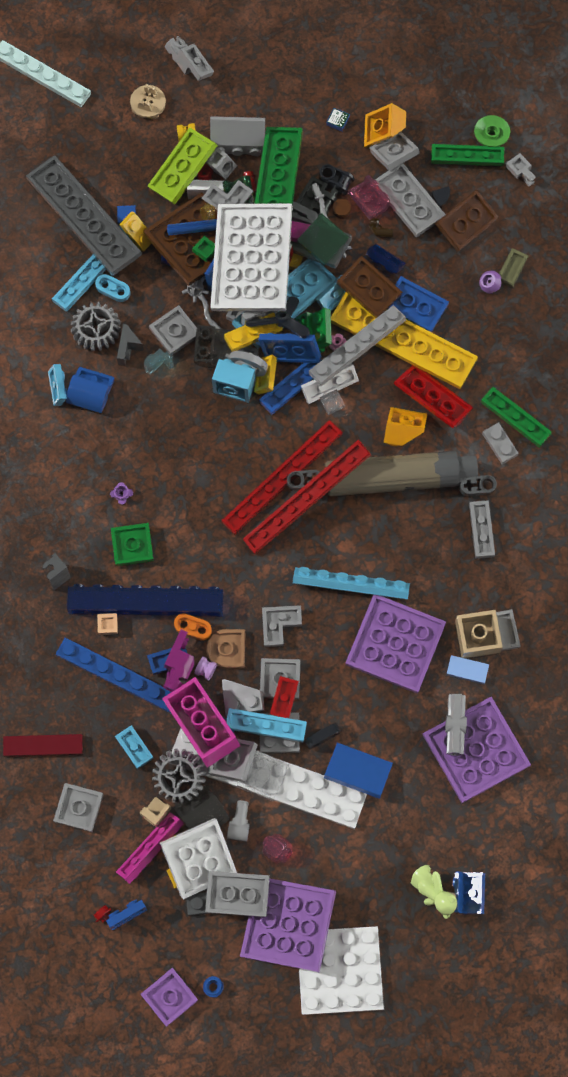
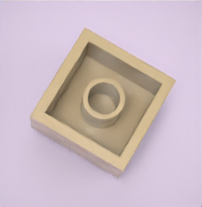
M496 610L457 615L455 624L462 658L501 652L503 647Z

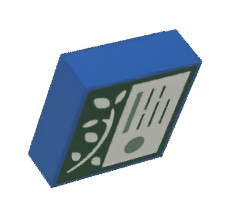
M333 108L326 125L343 132L350 114Z

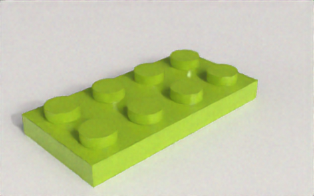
M189 127L148 184V187L175 205L214 152L217 144Z

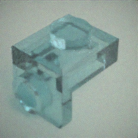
M159 349L145 359V371L151 375L163 363L169 369H172L174 367L173 357L167 351L164 353Z

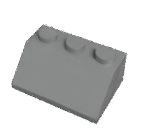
M210 117V140L217 144L218 149L226 154L236 156L242 154L262 155L265 139V118Z

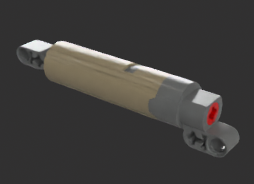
M443 451L405 456L369 457L327 494L329 496L405 491V489L418 490L459 486V491L462 495L477 496L492 493L497 486V482L494 477L489 475L478 476L476 456L458 457L456 451ZM334 460L326 461L325 468ZM305 470L291 472L287 478V485L291 490L299 491L305 486V475L307 476L306 479H312V476L318 475L320 471ZM292 477H299L301 483L297 486L292 485L290 482ZM477 481H479V491H477V487H472L470 491L464 488L467 482H469V485H476ZM483 481H490L492 488L486 490L482 485Z

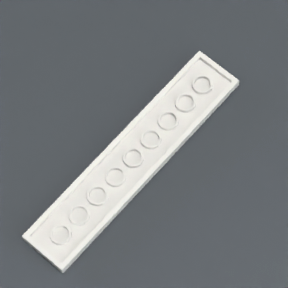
M180 728L172 754L176 748L180 754L183 749H186L187 756L192 751V759H195L197 756L200 758ZM257 751L255 752L245 782L210 775L208 773L209 767L207 768L205 764L200 768V771H206V774L203 776L354 830L367 794L324 779V775ZM201 758L196 762L198 765L200 763L204 764ZM174 760L169 763L177 766L179 760ZM186 763V769L193 772L192 768Z

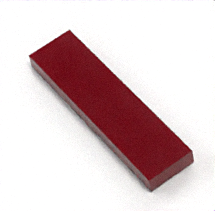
M82 734L3 736L4 757L83 755Z

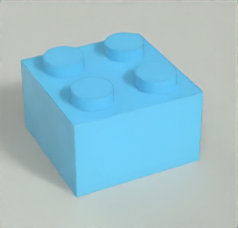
M219 359L212 377L213 393L249 403L255 386V369L246 364H235L229 359Z

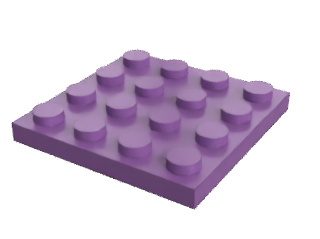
M373 595L345 665L418 694L446 621L380 595Z
M492 697L465 710L467 727L466 734H464L463 755L451 756L446 754V721L423 733L424 739L461 804L531 766Z
M270 879L267 917H248L240 957L320 973L336 891Z

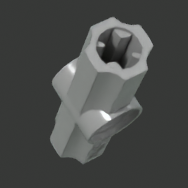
M449 694L448 716L446 715L445 733H447L446 754L451 756L464 754V734H466L467 717H465L466 695Z

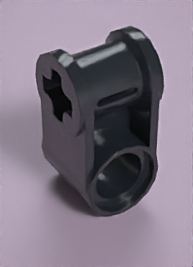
M329 164L323 165L319 172V180L327 183V188L331 190L333 188L337 189L340 195H347L348 187L355 180L351 173L342 171ZM329 174L331 177L327 178L323 175Z

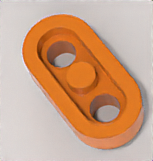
M180 614L174 620V627L178 633L182 629L188 632V637L200 641L207 640L211 636V625L205 620L188 614ZM183 622L188 624L185 628H182L180 625ZM202 628L206 630L204 634H200L198 631Z

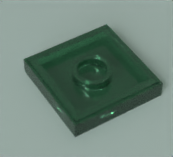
M321 213L298 238L297 242L325 266L349 240V236Z

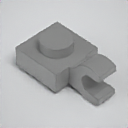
M521 153L506 163V168L517 179L522 176L527 186L530 187L535 183L534 179L536 177L529 171L532 165Z

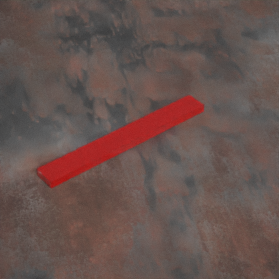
M332 421L326 422L221 520L222 523L236 535L288 486L287 478L291 472L304 471L341 437L343 432ZM292 477L290 482L294 481L297 477Z
M357 440L243 538L244 542L254 554H257L368 459L371 453L360 440Z

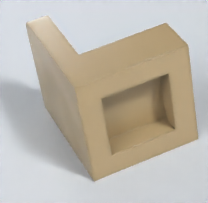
M155 797L147 808L144 807L141 810L140 815L157 827L169 813L171 806Z

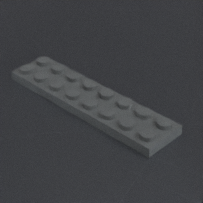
M55 155L26 175L27 180L112 276L142 255L137 246Z

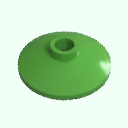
M489 115L478 120L474 128V134L482 145L498 147L505 144L509 139L510 127L503 118Z

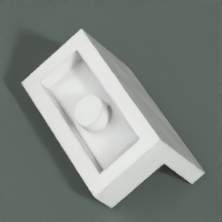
M193 180L187 187L188 199L194 198L201 192L205 194L212 184L225 192V181Z

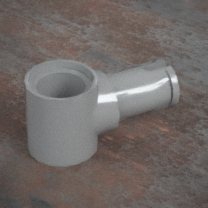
M237 801L235 817L229 822L227 839L247 842L250 827L247 820L249 802Z

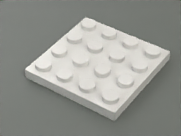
M378 926L328 929L320 973L299 969L302 1015L384 1010Z

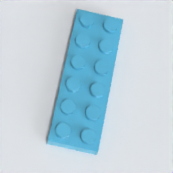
M307 259L288 275L287 300L291 296L299 299V304L291 318H296L315 302L316 298L337 279L321 263ZM243 313L232 321V325L236 329L243 326L241 324ZM259 341L253 343L257 349L261 347Z

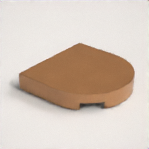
M223 629L213 634L206 644V652L210 662L217 663V667L223 669H245V629Z

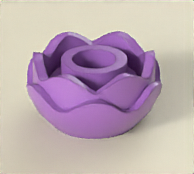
M492 270L483 273L479 280L480 288L488 294L499 290L502 283L500 274Z

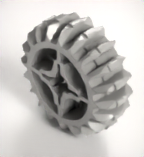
M90 302V307L87 308L83 305V311L77 309L78 315H73L74 321H71V327H73L71 328V333L74 334V340H78L79 346L84 344V349L87 350L91 347L93 352L95 347H98L99 351L102 350V346L108 349V343L114 344V338H119L118 332L121 331L119 326L121 322L118 319V314L114 313L112 307L108 309L106 303L101 307L99 302L96 306H93V303ZM94 321H96V325H98V328H97V331H98V332H96V330H95V328H94V326H95ZM86 335H93L95 338H91Z
M177 748L174 749L173 754L169 750L166 752L167 757L161 755V761L155 762L158 768H154L152 772L158 775L152 777V780L159 783L155 784L154 787L162 788L159 791L160 795L164 792L167 793L165 796L166 800L173 796L172 802H176L178 797L181 803L185 801V797L190 801L192 795L196 797L199 794L197 790L203 789L200 783L206 782L205 778L200 777L206 774V771H200L204 764L200 763L198 765L196 763L200 759L198 756L195 759L191 758L193 756L192 751L187 756L186 749H183L181 754ZM179 760L176 769H165L169 762ZM186 763L192 768L194 775L186 770ZM179 770H180V775L183 776V777L180 779V781H179V779H178V776L175 775L177 772H179ZM165 776L172 781V788L167 784ZM183 782H194L190 789L180 791Z

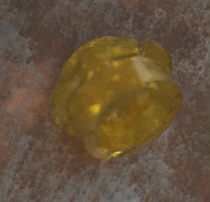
M206 203L200 208L202 219H215L216 209L213 205Z

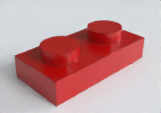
M282 676L279 677L270 715L283 718L290 717L299 681Z

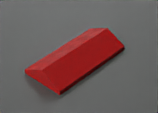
M414 365L393 383L451 428L460 425L473 409L471 405L431 375Z

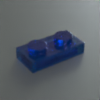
M377 244L371 246L366 253L372 261L382 264L386 270L392 273H398L403 270L406 264Z

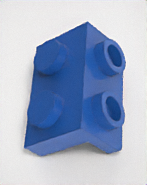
M456 871L453 878V887L455 889L457 907L454 912L459 914H484L485 873H463Z

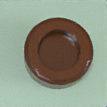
M338 199L334 202L333 213L336 217L345 218L350 214L351 204L349 201Z

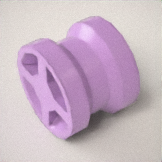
M202 657L194 674L197 676L202 675L209 681L217 667V663L209 662L207 658Z

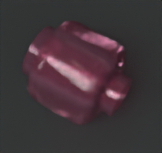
M280 834L269 835L262 843L263 854L276 864L285 863L292 855L291 843Z

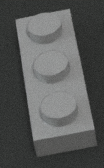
M489 500L470 502L469 509L475 559L495 557Z

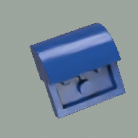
M79 367L76 374L71 378L66 403L102 413L108 401V394L113 386L115 377Z

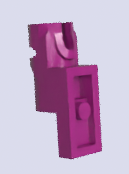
M182 629L163 667L170 670V672H167L166 681L163 686L169 692H173L184 685L180 680L187 681L194 667V656L180 650L181 648L185 649L189 641L186 638L188 632Z

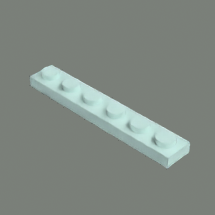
M1 41V62L79 107H82L90 97L91 91L9 43Z

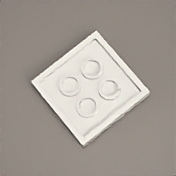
M215 818L160 842L182 899L207 889L209 871L237 873L220 826Z

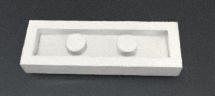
M351 363L323 386L312 380L301 385L306 402L310 404L358 382L359 379L354 365Z

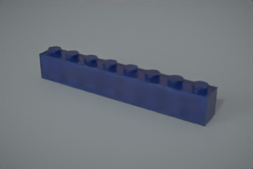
M74 584L73 587H68L67 611L69 614L97 615L117 613V615L151 616L188 614L191 616L223 617L224 591L216 586L208 587V589H200L198 586L181 589L180 586L162 588L161 586L153 585L150 588H143L140 585H132L131 588H123L122 585L104 587L103 585L95 584L92 587H85L82 584Z

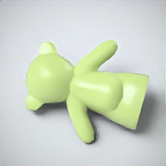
M424 865L413 873L410 883L422 895L428 897L424 900V904L427 906L435 904L436 909L443 914V917L449 918L450 914L456 910L457 899L455 893L443 891L440 874L437 871L431 874L429 865Z

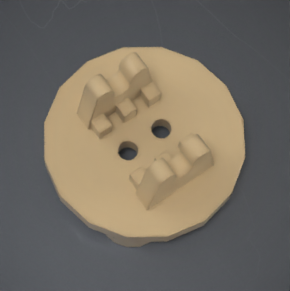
M146 84L140 86L131 95L130 104L132 112L142 118H158L166 104L164 93L160 88Z

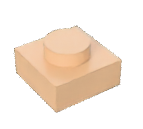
M117 613L97 614L98 635L118 634Z

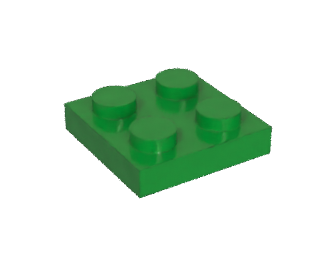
M149 523L111 528L115 566L154 561Z

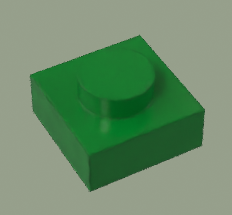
M203 236L192 248V252L207 262L215 253V243Z

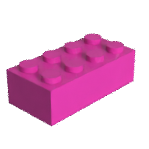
M196 677L162 698L207 768L241 746Z

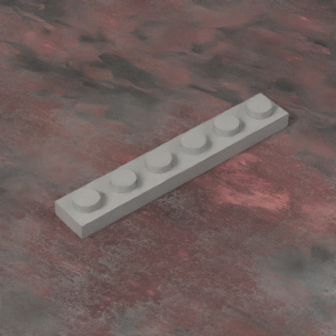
M393 305L310 369L309 375L323 386L404 323L406 316Z

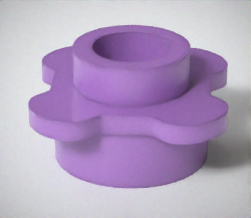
M120 482L110 492V496L116 498L118 503L123 505L128 497L133 496V491Z

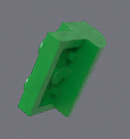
M323 308L313 314L306 312L295 318L296 321L309 329L310 335H315L320 353L325 352V347L332 344L331 310Z

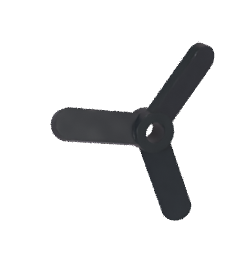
M294 296L288 298L286 311L277 312L275 317L246 321L247 327L276 323L278 327H285L300 338H307L310 335L307 327L291 318L299 304V299Z

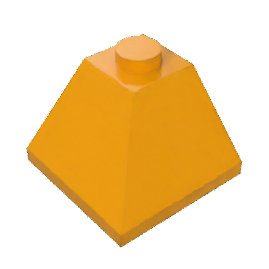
M391 103L365 114L364 147L368 148L394 137L406 128V111Z
M390 407L383 443H388L390 446H403L424 433L427 413Z

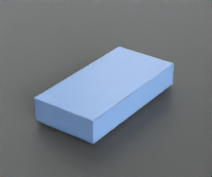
M451 655L446 675L485 684L489 664Z

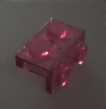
M370 175L365 176L364 182L349 189L348 192L369 220L388 209L390 203L388 195L380 189L377 181L372 179Z

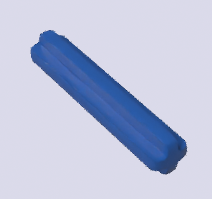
M217 219L168 224L167 233L168 235L214 231L216 230Z

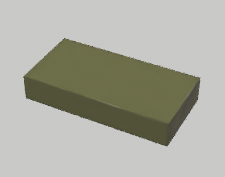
M511 249L499 273L502 278V284L511 288L514 287L529 255L516 249Z

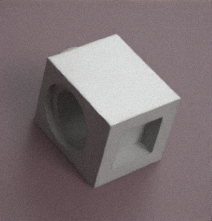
M217 147L206 161L207 165L224 179H227L237 166L228 154Z

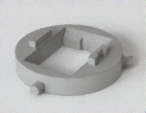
M233 351L225 355L235 364L251 366L255 369V376L259 377L266 374L268 364L259 356L242 351Z

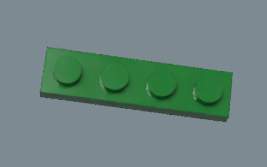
M432 144L431 164L504 166V147Z
M494 387L481 399V403L539 448L552 434V431Z

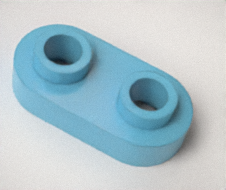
M107 274L97 277L95 285L99 293L118 302H124L129 299L130 288L126 283ZM103 284H108L106 288L102 287Z

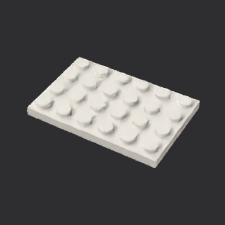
M218 204L211 294L212 311H286L292 204Z

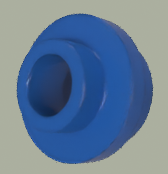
M214 976L207 978L203 984L204 993L209 997H218L223 991L222 981ZM212 983H215L217 985V989L215 991H211L209 989V986Z

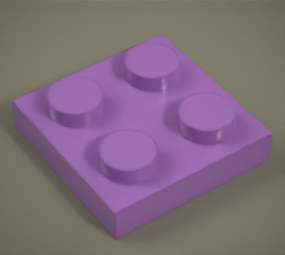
M173 968L141 993V996L166 1027L198 1001Z

